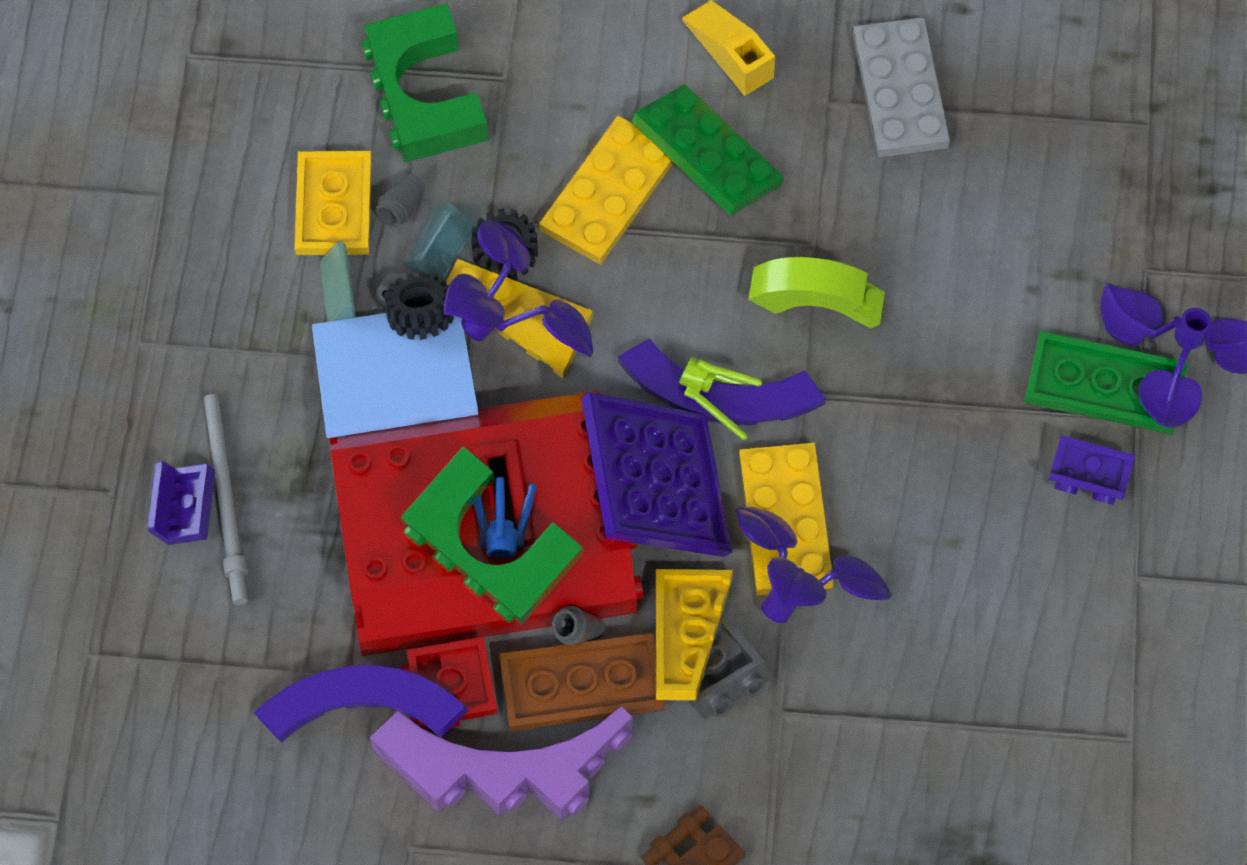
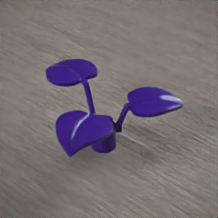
M492 220L483 222L478 228L479 243L490 258L496 262L503 263V269L488 293L485 286L477 278L468 274L457 275L447 289L443 314L463 318L461 324L464 331L476 341L484 340L495 328L502 332L510 325L541 314L544 315L542 318L543 325L556 339L590 358L593 354V343L589 326L582 314L564 301L553 300L549 304V308L542 305L503 320L505 314L504 307L493 297L509 274L511 267L520 272L528 268L530 254L524 241L512 229Z
M1111 284L1105 286L1101 298V317L1106 330L1117 341L1126 345L1136 346L1142 343L1146 335L1150 338H1156L1176 328L1174 336L1178 345L1183 350L1174 374L1172 375L1165 370L1152 371L1145 375L1139 386V400L1143 408L1159 425L1168 428L1178 427L1190 421L1198 412L1202 402L1200 385L1194 379L1180 376L1190 350L1200 347L1204 340L1206 349L1208 351H1215V361L1221 368L1236 374L1247 373L1246 321L1221 319L1212 323L1211 317L1206 311L1200 308H1190L1183 313L1181 318L1175 316L1172 322L1160 327L1163 320L1162 309L1154 298L1136 290L1118 288Z
M740 507L736 509L738 523L744 534L756 545L768 550H777L779 553V557L771 559L768 564V575L772 589L761 604L762 612L769 619L777 623H786L797 606H816L823 603L826 599V591L823 586L833 579H839V583L845 591L863 599L889 600L892 595L888 586L877 571L863 560L852 556L843 555L837 557L833 563L836 570L830 571L818 580L812 574L805 572L804 569L799 568L792 561L786 559L788 554L786 548H794L798 542L793 529L786 521L776 514L761 508Z

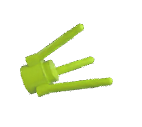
M691 357L679 381V384L687 387L684 395L698 402L741 440H746L747 434L702 396L700 391L708 393L714 380L730 385L761 386L762 380Z

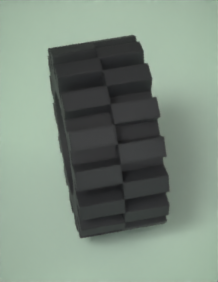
M505 208L498 209L499 216H494L492 211L486 213L487 220L499 222L520 236L530 254L529 266L533 268L536 263L535 257H538V238L533 222L528 223V217L525 214L518 218L517 210L511 209L510 215H505ZM480 218L477 221V228L473 227L471 244L474 262H477L478 267L500 275L503 263L496 262L490 258L479 243L478 228L485 222L483 218ZM511 267L509 272L511 279H518V270ZM528 268L521 272L523 276L528 273Z
M419 272V277H414L413 273L406 274L407 280L404 281L399 277L395 280L396 285L390 284L388 286V292H385L387 318L390 328L393 331L396 330L397 335L402 337L407 332V339L414 340L415 335H420V340L427 339V333H431L433 337L438 336L439 328L446 331L449 328L448 323L452 324L454 317L443 314L445 296L449 287L443 277L438 280V275L431 273L429 278L426 277V272ZM422 303L429 304V305H427V306H425V307H420V308H412V307H411V306L416 305V304H422Z

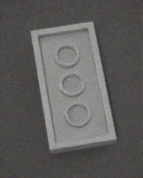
M924 17L853 26V38L877 157L949 148L950 139Z

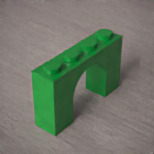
M447 3L364 25L366 39L360 40L364 58L366 61H373L375 69L370 70V75L375 91L382 90L384 99L379 100L382 115L385 121H392L394 129L389 130L390 140L394 151L401 150L405 163L488 141L487 122L477 92L442 102L425 103L409 97L399 86L403 74L414 64L459 51L457 31Z
M462 447L401 516L402 522L406 526L403 533L419 547L424 543L436 552L433 555L434 560L448 572L455 568L466 578L462 583L480 598L485 593L495 602V605L492 607L493 610L504 620L510 623L515 619L522 625L583 556V547L552 522L529 550L511 563L489 565L470 556L460 542L459 531L461 521L468 509L495 478L490 468L465 447Z

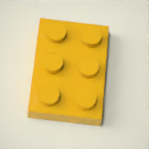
M298 151L294 246L296 255H326L337 242L342 241L346 244L347 255H369L371 151Z

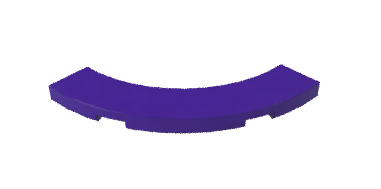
M650 338L618 356V362L627 374L649 394H654L659 399L667 402L671 408L700 413L707 416V421L721 423L698 402L684 395L687 387L679 384L684 369L668 359ZM805 370L792 377L762 384L761 386L730 385L713 382L708 393L700 391L702 396L736 425H757V422L792 419L825 405L826 400Z
M358 665L323 671L304 678L271 697L253 713L280 742H283L293 732L323 716L325 712L343 707L347 709L357 707L379 708V706L391 708L420 721L440 738L469 709L450 692L420 675L385 666Z

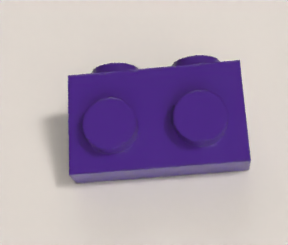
M1061 435L1049 480L1056 482L1054 489L1077 495L1078 488L1093 492L1091 499L1114 505L1115 498L1124 499L1135 455Z
M165 461L156 462L155 474L152 479L151 506L147 516L148 531L168 545L207 540L215 469L208 464L175 469Z

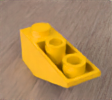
M710 0L682 17V21L744 96L774 79L775 55L754 30L718 4Z

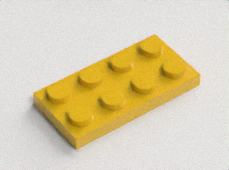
M617 116L540 221L539 231L602 265L674 162L633 123Z
M815 443L739 450L745 507L767 510L786 521L793 529L798 541L794 548H786L788 551L786 559L820 580L832 571ZM750 540L756 596L768 595L772 589L768 575V564L771 559L779 557V553L777 550L762 548ZM833 580L823 586L824 589L833 588Z

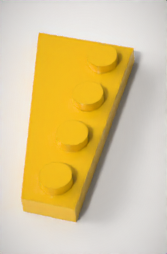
M656 569V700H696L732 583L733 570Z

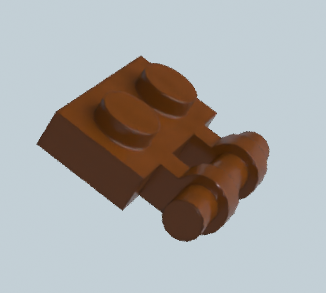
M700 805L692 813H684L677 820L678 825L664 837L659 835L650 843L651 848L641 856V859L646 865H656L661 860L666 865H737L745 858V851L719 824L708 834L701 829L700 826L710 818V815ZM689 837L695 845L682 857H679L673 849Z

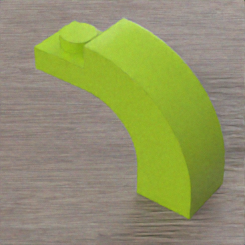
M789 257L771 260L754 267L748 300L775 314L799 306L824 307L838 311L868 328H873L880 325L885 292L866 282L868 273L853 266L820 258Z

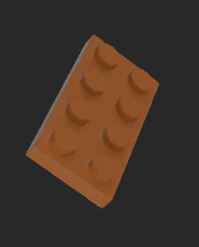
M654 633L499 654L510 732L606 719L620 707L624 708L630 715L665 711L664 700H656V645Z

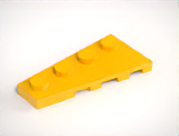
M457 259L447 279V285L457 275L468 274L482 282L488 293L499 274ZM507 277L493 297L504 307L505 314L503 320L542 305L549 308V304L553 300L564 301L576 308L585 318L588 326L593 319V311ZM539 314L510 325L502 332L496 329L499 335L508 341L511 339L526 350L528 355L537 361H543L553 368L554 373L564 379L577 351L560 342L545 328L542 322L544 315Z

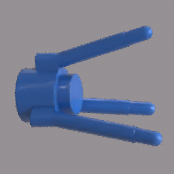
M502 477L496 479V520L490 522V528H488L481 496L474 502L481 533V548L486 549V555L494 558H510L517 555V548H524V534L537 489L536 484L533 483L529 486L517 530L514 528L512 521L505 520L504 479Z

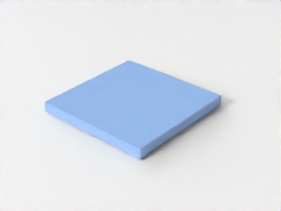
M387 313L312 324L327 438L478 415L465 334L461 324L462 318L453 316L454 320L452 324L448 323L449 328L446 331L439 328L438 336L433 337L431 333H427V339L420 340V335H415L414 340L407 339V332L402 337L397 335L396 330L393 331L390 328Z

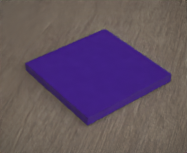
M591 392L584 395L581 400L606 539L726 557L731 554L733 549L707 416L700 413Z

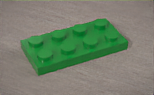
M685 84L639 109L633 115L631 122L730 216L776 190L782 184L784 176Z
M1039 331L1024 403L1173 435L1175 427L1168 428L1159 425L1143 408L1138 392L1140 383L1145 375L1155 370H1165L1173 375L1178 360ZM1185 362L1180 377H1185L1188 362Z

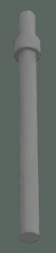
M208 394L204 397L226 552V558L223 560L225 577L230 580L233 604L242 605L248 602L245 576L248 574L246 557L241 555L219 396L217 394Z

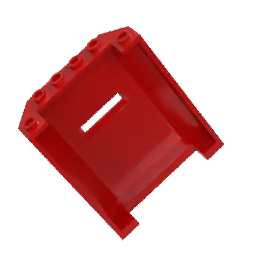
M592 391L591 393L600 394V391ZM589 392L478 409V415L330 438V451L350 591L362 656L432 646L483 636L489 637L552 627V620L555 614L567 606L577 607L601 619L637 613V599H643V589L640 576H634L630 550L637 549V544L606 539L581 400ZM462 447H465L488 468V459L505 456L516 527L519 523L530 484L534 483L537 486L524 534V548H517V555L514 557L494 558L486 555V549L481 548V533L473 503L465 513L459 531L460 542L470 556L489 565L511 563L523 556L552 522L583 547V556L522 625L515 619L510 623L504 620L493 610L492 607L495 605V602L485 593L480 598L462 583L466 578L455 568L448 572L434 560L433 555L436 552L426 543L419 547L403 533L406 526L403 524L401 516ZM492 483L481 494L488 528H490V522L496 520Z

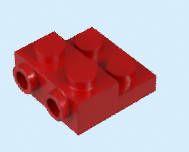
M484 636L406 650L409 664L401 665L402 670L420 675L438 684L469 709L451 728L460 727L459 721L498 714ZM410 717L413 723L420 724L421 729L427 732H433L429 727H427L420 721Z

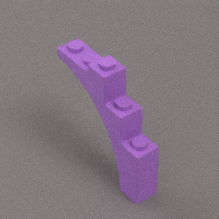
M620 707L600 724L571 740L542 749L498 752L476 750L450 743L421 729L397 711L370 737L372 751L438 813L446 805L448 807L454 806L465 794L466 790L464 788L467 786L499 817L508 809L511 812L516 810L526 799V791L529 790L555 816L563 821L570 813L573 816L578 814L588 803L589 781L584 777L587 775L591 778L597 774L605 764L604 758L613 749L619 751L629 742L633 735L631 732L633 730V718L624 708Z

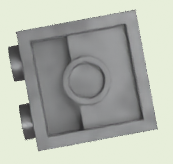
M724 614L719 622L696 700H688L704 720L712 715L715 717L726 715L731 710L735 701L745 695L748 697L759 695L764 690L766 682L770 681L765 661Z

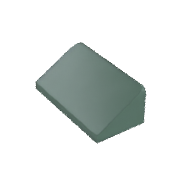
M343 241L337 242L320 262L327 322L356 318L346 244Z

